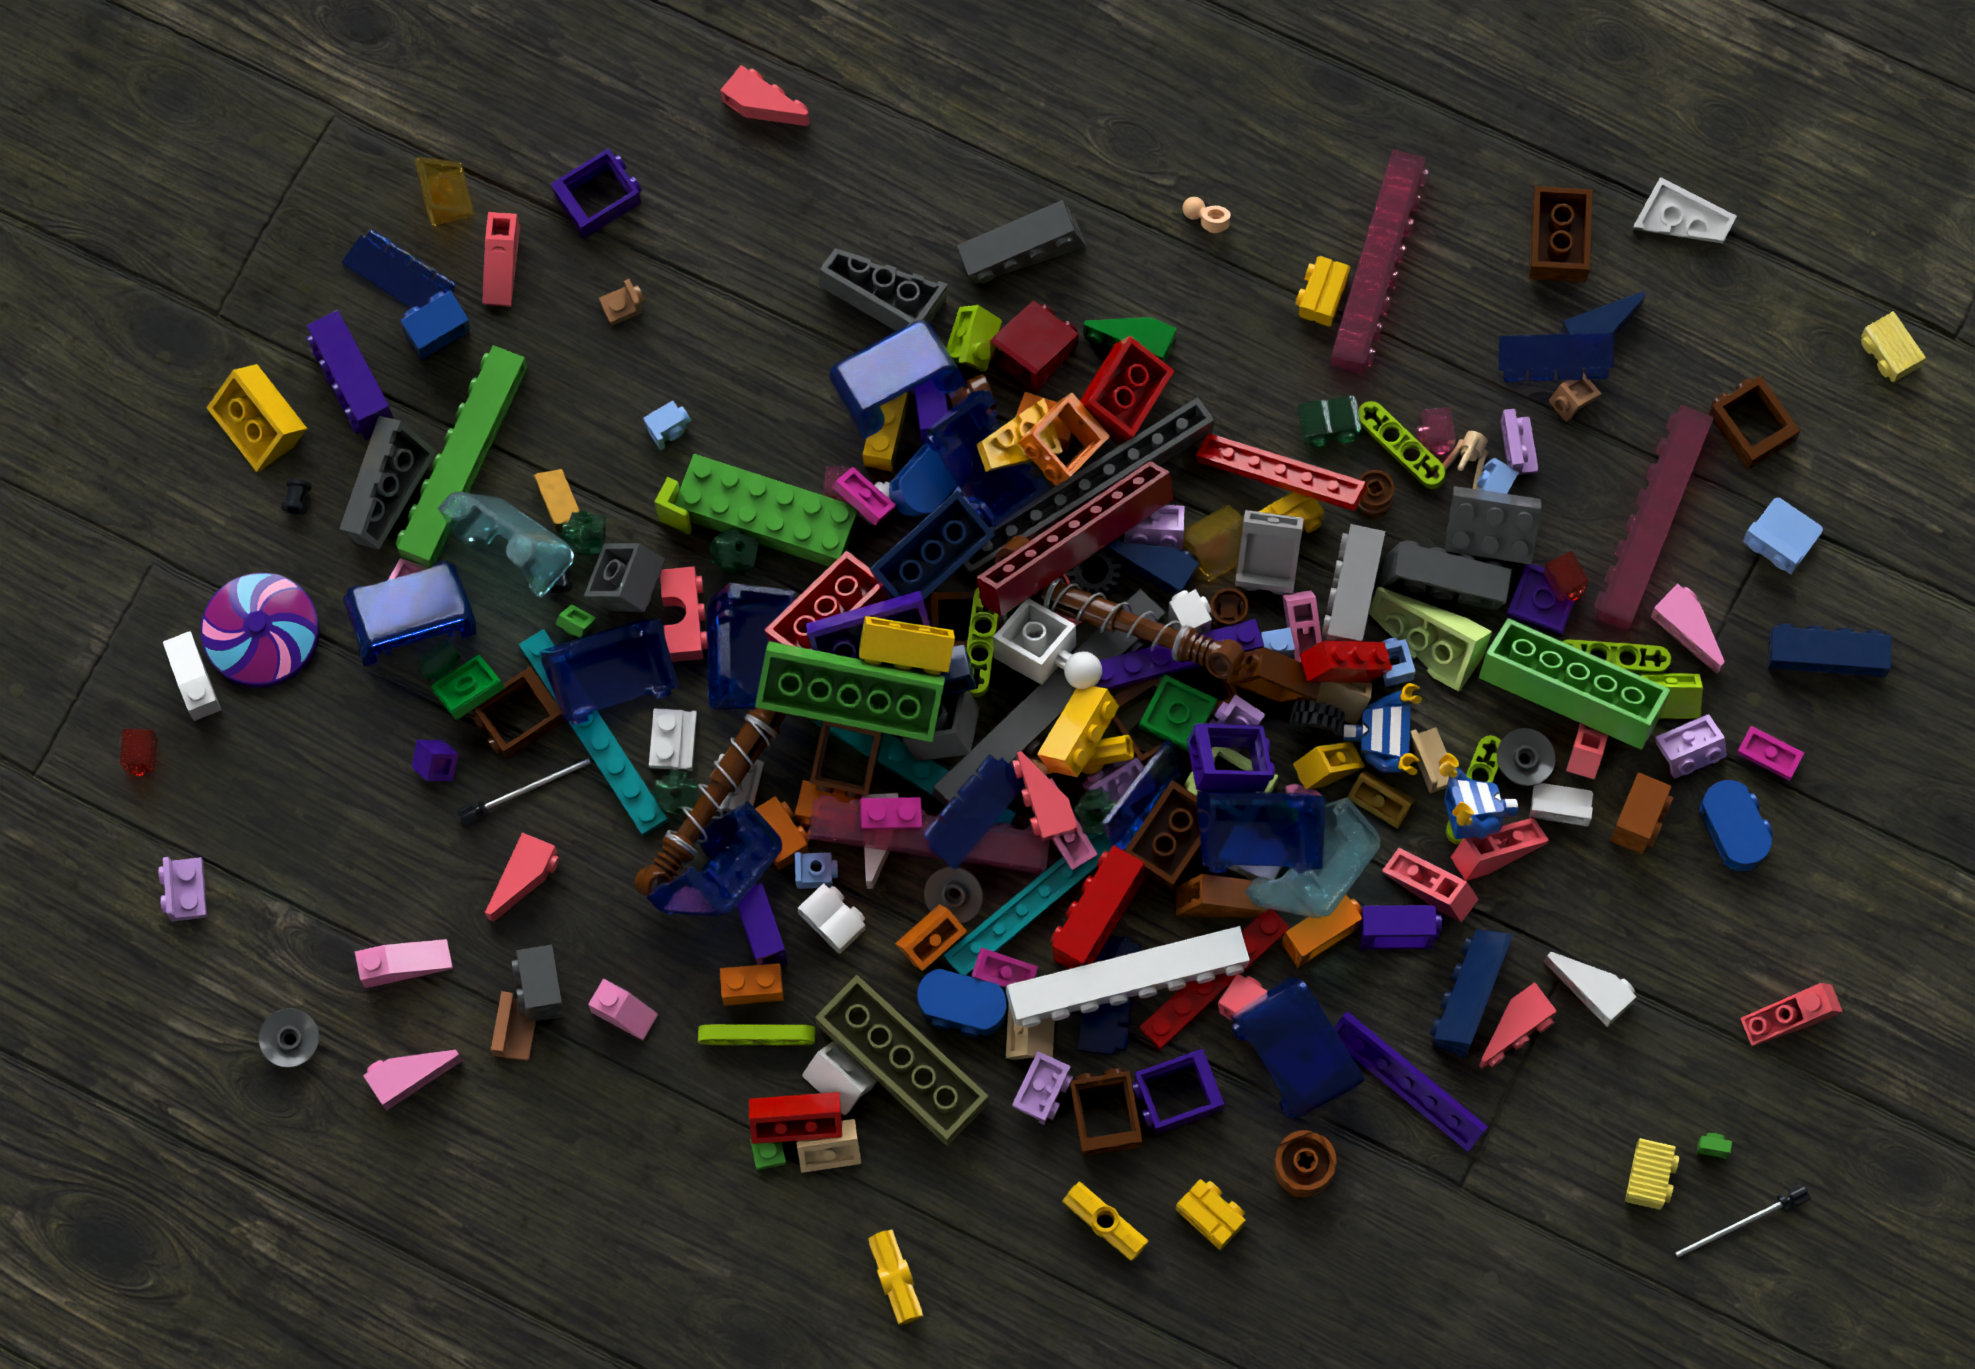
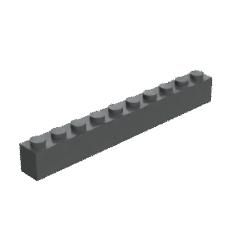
M1197 397L1072 475L1069 479L989 527L995 536L959 568L970 583L975 582L979 575L995 565L998 551L1014 536H1024L1031 541L1147 462L1151 461L1160 466L1206 437L1208 433L1211 434L1214 429L1213 417Z
M1138 590L1127 601L1132 609V614L1141 616L1145 612L1152 611L1157 618V622L1164 625L1165 612L1142 590ZM1123 605L1124 611L1130 612L1128 606ZM1146 614L1143 617L1155 622L1151 614ZM1099 628L1073 654L1089 652L1099 660L1140 650L1144 647L1143 642L1145 640L1130 635L1128 642H1125L1127 633L1118 630L1114 633L1106 630L1100 633L1101 628ZM1058 667L1043 685L1040 684L973 748L970 754L968 753L934 786L933 796L958 820L964 814L967 816L972 814L980 804L978 800L985 794L990 796L1000 786L999 780L1006 774L1011 776L1015 772L1013 761L1017 760V752L1022 751L1025 755L1031 756L1042 745L1040 741L1051 732L1076 690L1066 680L1064 669Z

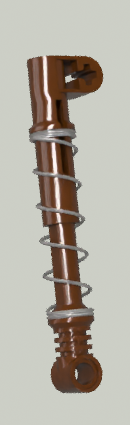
M1014 536L998 551L995 564L1030 542V540L1024 536ZM1057 578L1029 597V599L1052 612L1055 611L1076 619V624L1082 621L1101 628L1100 633L1104 630L1112 633L1118 630L1127 633L1125 642H1128L1130 635L1153 643L1150 649L1151 652L1154 650L1155 645L1172 650L1173 660L1182 663L1185 661L1199 663L1201 666H1206L1208 671L1216 678H1228L1245 658L1243 647L1235 640L1214 641L1210 637L1201 636L1190 625L1186 624L1182 627L1179 621L1176 620L1169 622L1167 625H1162L1157 622V618L1152 611L1145 612L1141 616L1132 614L1129 603L1122 602L1117 604L1106 600L1104 594L1100 592L1094 595L1082 591L1076 583L1064 584L1062 578ZM1123 605H1127L1130 612L1124 611ZM1146 614H1151L1155 622L1143 617ZM1173 623L1178 624L1180 630H1176L1168 626Z
M756 708L746 714V723L736 738H730L732 744L720 761H714L716 768L709 777L712 780L709 786L699 784L703 795L693 809L683 808L688 817L678 832L668 830L662 839L663 846L661 849L663 852L659 851L657 853L659 858L653 859L655 864H650L637 873L634 885L639 894L656 902H663L670 898L674 891L675 881L672 877H678L679 873L677 870L682 871L683 869L681 864L686 865L687 862L693 861L696 855H698L694 847L695 842L702 843L708 840L704 831L705 827L711 819L723 818L720 805L726 796H736L739 794V785L747 773L754 772L753 764L762 751L770 749L769 741L771 738L776 739L780 733L779 726L787 716V713ZM804 717V718L809 719V720H811V721H817V719H812V718ZM717 810L721 814L720 817L714 816ZM701 833L705 836L704 840L698 839ZM657 879V884L652 889V884Z

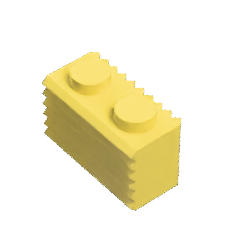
M1894 311L1865 327L1861 335L1863 348L1868 354L1872 353L1878 361L1877 366L1884 377H1889L1893 383L1920 368L1926 359Z
M1641 1138L1638 1140L1625 1202L1657 1210L1662 1209L1664 1202L1670 1203L1673 1185L1668 1184L1670 1173H1676L1679 1156L1674 1155L1675 1146Z

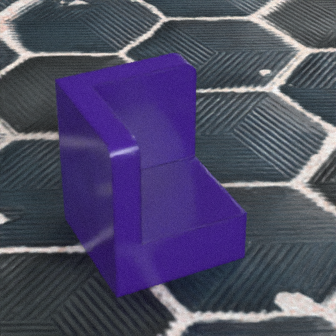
M417 740L412 768L426 781H453L458 753L444 740Z

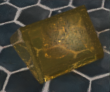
M418 156L414 159L431 226L470 217L474 214L462 163Z
M1229 504L1186 527L1183 532L1184 544L1189 552L1197 558L1199 568L1208 581L1238 565L1244 517Z

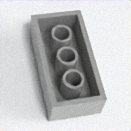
M1351 524L1349 534L1343 533L1338 555L1339 560L1336 563L1326 614L1331 616L1325 615L1321 635L1322 641H1363L1385 531Z

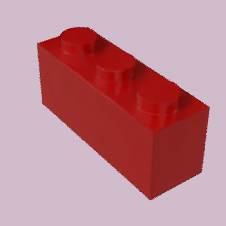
M1322 641L1299 654L1307 682L1369 683L1392 670L1385 642Z
M840 1092L749 1099L751 1143L759 1144L843 1137Z

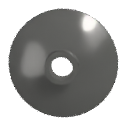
M1520 728L1509 732L1501 740L1497 749V762L1501 772L1511 782L1521 786H1534L1542 783L1550 776L1555 766L1556 756L1551 742L1545 735L1534 729ZM1519 756H1525L1528 759V764H1522L1519 761Z
M949 866L935 871L930 876L925 885L924 899L930 912L941 904L949 909L962 924L974 918L979 912L983 902V892L979 881L973 874L963 868ZM957 888L961 892V895H954L951 889Z
M286 1008L274 1012L264 1021L259 1032V1046L263 1055L268 1061L279 1067L292 1068L304 1064L314 1055L319 1044V1031L315 1021L310 1015L299 1009ZM295 1036V1043L287 1045L285 1043L287 1037Z

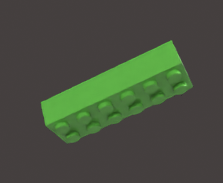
M693 454L674 504L688 511L690 521L828 567L848 551L860 520L859 511L851 504L697 454Z
M1509 618L1488 649L1479 675V679L1641 750L1662 716L1671 690Z
M769 641L765 652L755 707L933 742L945 676L911 669L903 670L886 664L872 665L861 659Z

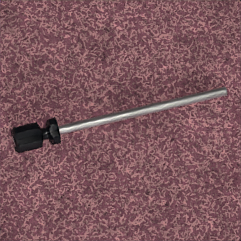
M588 758L485 804L481 799L478 801V807L476 808L470 804L458 809V817L462 825L466 826L477 821L478 814L480 813L485 817L488 816L487 809L591 764Z
M1801 1184L1788 1190V1197H1784L1782 1194L1778 1195V1203L1675 1252L1676 1256L1679 1258L1779 1208L1787 1212L1790 1210L1789 1204L1791 1203L1797 1207L1810 1201L1811 1197L1807 1188Z

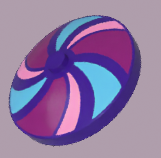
M252 573L230 581L212 597L203 614L201 640L209 661L222 676L246 687H271L293 678L308 664L318 644L319 620L311 599L295 582L276 574Z

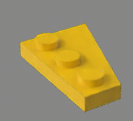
M1044 398L976 444L986 472L1033 461L1025 454L1017 442L1048 412ZM1051 422L1038 436L1057 456L1063 451L1053 422Z

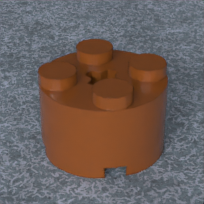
M1308 1130L1296 1131L1284 1138L1277 1149L1274 1160V1173L1278 1183L1285 1191L1295 1197H1311L1324 1191L1332 1181L1336 1168V1153L1330 1141L1324 1136ZM1304 1158L1305 1162H1312L1309 1169L1299 1166L1301 1159Z

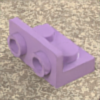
M1515 409L1503 410L1500 423L1507 465L1519 472L1518 475L1537 473L1538 463L1530 418H1517Z
M1163 506L1125 532L1124 543L1174 547L1181 551L1183 548L1185 506Z
M1235 695L1229 704L1223 701L1214 715L1218 721L1212 718L1209 724L1258 725L1265 714ZM1230 748V749H1232L1233 751L1239 753L1242 748Z
M1709 714L1655 737L1656 745L1668 761L1670 772L1674 779L1690 774L1694 770L1711 763H1716L1727 756L1725 737Z
M1134 756L1133 760L1112 763L1113 765L1105 770L1101 769L1096 773L1087 775L1088 780L1082 783L1083 788L1089 792L1102 817L1106 818L1124 805L1129 804L1155 788L1138 757Z
M163 857V866L159 867L160 884L165 885V895H161L162 912L167 913L172 922L207 918L203 859L200 857L171 861L169 857Z
M1037 1051L1012 1107L1038 1119L1039 1123L1043 1125L1047 1118L1053 1120L1060 1106V1103L1055 1101L1060 1091L1066 1093L1070 1081H1072L1073 1077L1068 1075L1071 1066Z

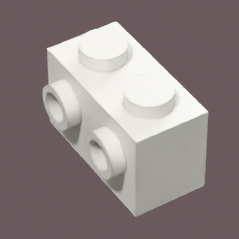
M1196 589L1189 593L1188 591L1179 592L1169 602L1168 621H1179L1182 627L1186 624L1190 625L1199 634L1211 631L1210 605L1204 596L1200 597ZM1171 624L1173 629L1180 630L1178 624Z

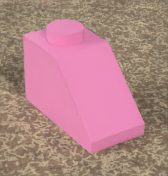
M605 979L602 980L588 1004L593 1014L641 1040L645 1039L658 1016V1013L631 993Z

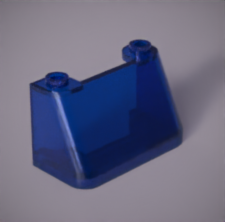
M921 320L905 326L838 362L832 367L829 374L830 382L849 419L863 439L874 435L882 429L885 417L880 406L931 379L935 387L943 393L954 392L967 385L930 323Z
M989 390L971 392L927 429L928 436L926 437V442L934 452L939 454L971 507L988 527H996L1048 490L1049 487L1042 476L1035 479L1028 472L1032 469L1029 464H1019L988 472L985 471L976 444L1001 427L995 419L998 416L996 410L990 411V406L996 401Z
M441 561L435 563L432 568L370 586L357 585L351 587L343 597V603L363 667L378 663L376 656L382 653V651L385 652V655L391 654V649L445 633H447L448 637L454 636L453 631H460L462 638L477 634L475 616L455 564H449L448 561Z
M729 583L711 597L707 609L708 698L712 709H756L755 705L765 652L769 642L764 629L795 601V591Z
M647 618L538 651L564 720L571 721L572 725L588 721V715L592 714L595 710L644 695H654L655 699L664 698L672 695V689L679 687L660 619Z
M1197 790L1202 864L1208 866L1209 872H1226V868L1233 865L1295 868V874L1306 875L1312 874L1313 869H1323L1326 797L1306 793Z
M746 801L724 814L723 818L709 823L704 829L708 840L699 843L703 852L710 859L699 872H695L696 869L691 866L681 876L671 882L661 883L655 887L646 898L659 911L664 913L712 917L724 916L738 905L780 854L783 844L781 837L759 812ZM701 833L699 840H704L705 836Z
M1287 978L1230 1016L1234 1022L1231 1028L1240 1041L1245 1039L1253 1045L1281 1090L1280 1096L1282 1100L1279 1102V1105L1287 1117L1292 1116L1298 1119L1365 1081L1363 1074L1314 995L1301 979Z

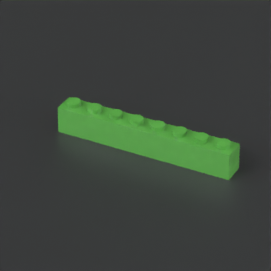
M494 345L490 353L486 352L480 363L481 372L478 378H473L469 385L468 394L470 395L466 403H461L456 414V419L458 420L454 429L450 428L445 436L444 444L446 446L442 454L438 453L432 465L434 471L430 479H425L420 490L421 499L418 505L414 504L409 512L408 520L410 522L406 530H401L398 535L396 546H398L397 549L401 558L427 566L433 570L528 368L525 357Z

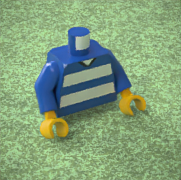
M1408 683L1403 687L1402 691L1387 695L1370 704L1362 712L1361 725L1344 724L1343 741L1360 742V757L1365 758L1368 764L1381 773H1402L1405 770L1410 775H1415L1418 771L1410 766L1412 762H1419L1420 760L1409 753L1411 705H1406L1408 701L1418 704L1422 700V697L1418 695L1412 697V692L1420 689L1415 684Z
M1446 753L1439 760V765H1441L1439 767L1440 774L1444 777L1449 776L1444 804L1455 839L1470 837L1483 839L1491 834H1498L1501 831L1504 817L1517 816V800L1501 799L1496 784L1468 778L1457 768L1459 762L1450 753Z

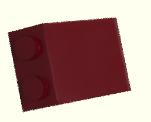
M1033 300L990 340V362L1036 395L1079 344V334L1075 326L1070 322H1062L1055 317V313L1045 304L1040 306Z

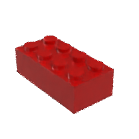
M846 551L764 631L770 642L812 650L807 635L806 623L886 601L889 598L880 589L869 567Z
M1115 845L1112 846L1109 852L1104 851L1096 865L1099 869L1095 876H1089L1081 889V892L1084 893L1079 902L1073 901L1066 913L1068 920L1063 928L1058 926L1051 937L1050 942L1053 943L1051 949L1053 950L1054 961L1067 969L1095 962L1145 880V862Z

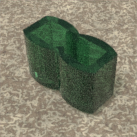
M1356 396L1338 397L1327 401H1311L1298 405V417L1303 444H1310L1311 447H1321L1330 440L1348 443L1361 436Z

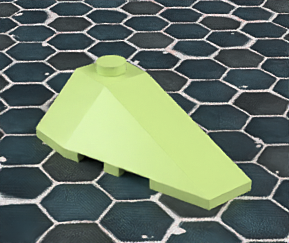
M1382 587L1377 588L1369 610V614L1393 638L1397 637L1399 640L1406 639L1411 656L1413 658L1417 657L1428 668L1427 672L1434 679L1457 691L1463 688L1483 658L1492 631L1468 618Z

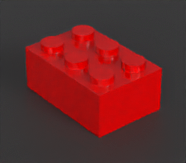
M1128 336L1114 345L1081 397L1080 402L1110 435L1109 439L1120 445L1134 437L1174 370L1133 337Z

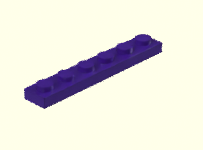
M1256 619L1200 633L1201 636L1210 637L1214 641L1235 640L1243 647L1244 652L1264 648ZM1155 645L1152 652L1150 650L1151 647L1099 660L1102 665V676L1095 686L1111 691L1163 677L1164 674L1170 675L1200 667L1201 665L1192 661L1182 663L1173 660L1172 650Z
M1348 1011L1340 1018L1328 1035L1330 1039L1467 1152L1473 1148L1488 1128V1126Z

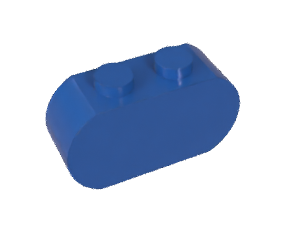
M941 437L934 441L926 442L889 484V495L891 501L896 504L895 508L900 513L909 517L929 514L941 505L950 493L953 494L958 486L961 488L964 484L962 479L970 470V459L965 447L957 440L949 437Z
M1724 780L1712 785L1707 790L1700 804L1699 813L1725 866L1736 871H1749L1758 867L1764 861L1772 845L1771 836H1773V831L1769 822L1766 819L1762 820L1758 812L1760 805L1755 794H1750L1745 785L1733 780Z
M936 969L928 973L918 987L919 1010L922 1016L927 1021L932 1022L931 1026L948 1030L949 1027L960 1029V1033L965 1036L977 1038L978 1034L988 1036L996 1032L1005 1021L1007 1013L1006 997L1001 987L996 983Z

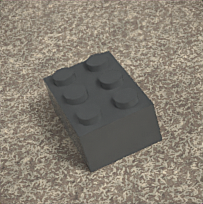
M1454 486L1444 549L1452 553L1532 565L1541 513V499Z

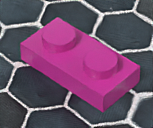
M854 467L838 478L832 486L837 493L875 526L888 516L896 506L895 503Z
M1751 726L1736 754L1790 781L1804 752Z
M921 797L861 798V830L921 829Z
M980 948L971 976L1007 988V985L1035 978L1038 966Z

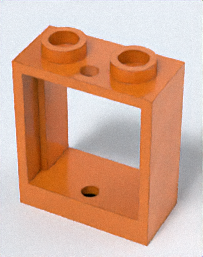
M1070 393L1059 400L1017 443L1022 447L1025 454L1043 471L1045 477L1057 486L1069 479L1110 435L1073 393ZM1056 416L1062 420L1084 446L1066 466L1038 436Z
M1344 894L1286 931L1281 944L1296 967L1299 968L1356 932L1363 919L1361 917L1362 909L1354 898L1350 900L1347 894Z

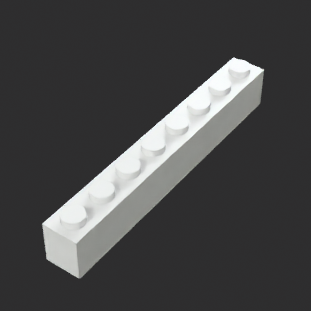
M1240 926L1010 984L1007 985L1006 995L1015 1026L1023 1025V1028H1030L1039 1025L1042 1019L1052 1017L1054 1021L1069 1017L1070 1012L1081 1010L1082 1013H1088L1099 1009L1101 1004L1109 1002L1111 1006L1123 1004L1128 1001V997L1139 995L1140 998H1147L1156 995L1157 990L1168 988L1169 991L1184 988L1187 982L1197 980L1199 984L1214 980L1215 975L1226 973L1227 976L1237 975L1244 972V968L1248 966L1250 960Z

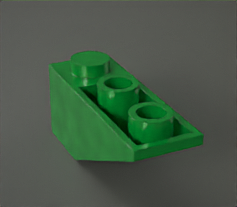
M1152 317L1085 320L1083 324V335L1095 344L1104 343L1114 347L1116 343L1131 336L1164 363L1176 340L1177 328Z

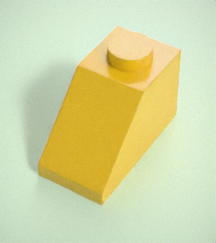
M1353 742L1318 746L1293 764L1298 773V778L1306 790L1325 787L1365 767Z

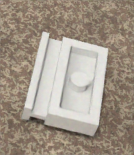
M654 709L649 758L650 768L693 770L697 722L696 711L685 712L683 710Z

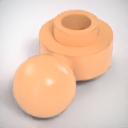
M1190 197L1183 204L1184 215L1192 220L1201 218L1202 227L1209 232L1220 233L1229 227L1230 212L1226 208L1221 206L1205 207L1203 200L1198 197Z

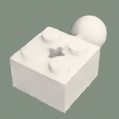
M1029 598L1021 604L993 637L994 658L1041 685L1044 684L1057 667L1064 669L1066 680L1077 689L1095 686L1102 676V665L1095 655L1089 652L1070 653L1076 646V625Z

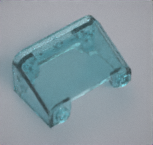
M455 492L450 494L437 508L457 539L467 547H470L473 544L472 541L484 540L489 544L497 534L509 540L506 547L507 556L513 563L519 566L529 582L528 587L540 598L549 591L573 562V552L565 541L499 497Z
M1348 797L1304 811L1295 825L1296 837L1304 846V850L1282 878L1271 881L1267 877H1260L1251 882L1244 893L1253 903L1259 907L1312 918L1329 916L1335 910L1380 847L1378 832Z

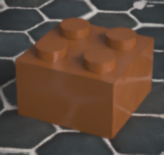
M1638 772L1610 841L1642 855L1647 846L1652 848L1662 827V823L1657 821H1664L1673 797L1668 795L1671 785Z

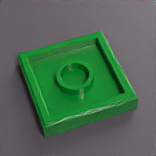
M480 654L430 686L434 694L455 720L505 689L502 681Z
M1164 674L1138 728L1189 752L1187 739L1195 723L1207 724L1218 699Z

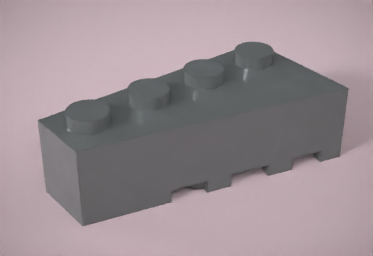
M1061 200L957 245L968 276L976 284L986 283L997 276L1085 248L1086 244L1075 216L1064 201Z
M836 248L819 271L818 286L915 343L946 301L947 283L940 281L937 283L925 280L924 276L915 273L909 275L897 271L896 267L887 264L881 266L872 263L871 259Z
M382 416L378 417L339 528L359 545L380 549L436 454V451L400 420Z
M1406 540L1398 543L1382 558L1378 587L1385 589L1389 587L1403 589V595L1414 596L1415 593H1430L1433 600L1439 601L1452 600L1455 597L1458 598L1459 604L1497 610L1507 601L1511 569L1502 567V564L1498 562L1487 561L1484 563L1476 561L1471 555L1460 554L1456 556L1448 554L1447 550L1443 548L1433 547L1428 549L1420 547L1419 543Z

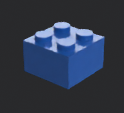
M441 291L429 298V304L420 309L418 306H415L403 314L405 318L401 319L402 332L420 361L470 332L469 319L451 291L446 294Z

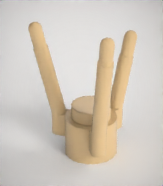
M1468 431L1464 440L1460 439L1455 449L1442 464L1445 471L1459 453L1462 456L1458 466L1459 471L1464 469L1468 460L1476 461L1478 459L1473 489L1478 490L1479 487L1476 485V482L1483 472L1484 462L1489 453L1485 449L1488 439L1481 433ZM1436 472L1435 475L1433 476V478H1435V479L1438 478L1437 472Z

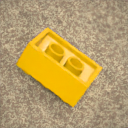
M257 364L234 369L207 406L209 412L256 472L263 470L291 450L307 430L301 419Z

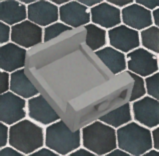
M1245 510L1235 585L1248 591L1262 589L1269 590L1277 595L1293 593L1304 518Z

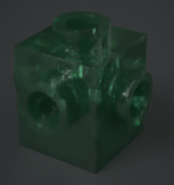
M589 511L572 512L569 521L564 522L562 527V540H566V551H572L578 555H600L606 541L607 516L595 515Z
M730 528L714 537L710 547V553L713 554L711 563L720 566V569L725 572L744 573L754 567L759 539L746 536L742 530Z
M670 770L669 775L662 774L661 780H656L653 797L658 798V805L664 806L663 811L681 814V809L684 807L691 809L695 807L699 781L687 778V772ZM673 788H680V793L677 796L670 794Z
M1094 789L1085 792V795H1081L1079 804L1075 806L1076 820L1082 825L1083 834H1103L1113 830L1115 818H1119V806L1117 800L1112 801L1111 791L1103 792L1102 789ZM1103 808V811H1096L1095 809Z

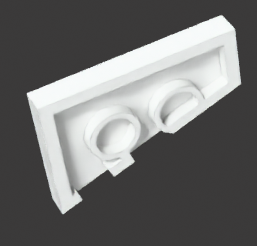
M1660 177L1635 222L1633 230L1723 244L1737 216Z

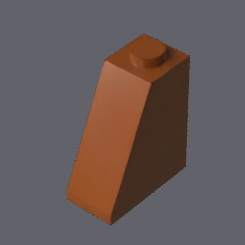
M1201 874L1176 887V916L1254 918L1267 912L1269 905L1267 882Z

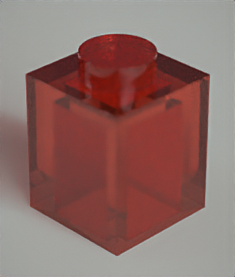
M1572 551L1546 563L1543 573L1560 602L1566 599L1574 601L1585 594L1584 590L1587 588L1589 579Z
M123 729L120 764L125 771H128V774L142 776L146 772L155 771L157 737L153 730Z

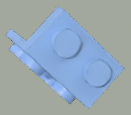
M1774 498L1758 521L1753 522L1747 530L1743 542L1754 552L1772 561L1779 569L1792 574L1819 538L1823 529L1821 525L1781 498Z

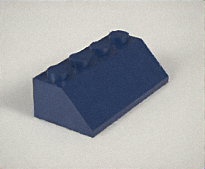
M956 490L869 569L880 589L889 599L921 591L924 600L995 534L960 492Z
M1476 929L1473 938L1467 936L1461 953L1466 954L1463 965L1456 964L1451 980L1456 982L1452 992L1446 990L1440 1005L1441 1008L1445 1009L1442 1019L1435 1018L1430 1031V1035L1435 1036L1432 1043L1433 1046L1466 1058L1513 935Z

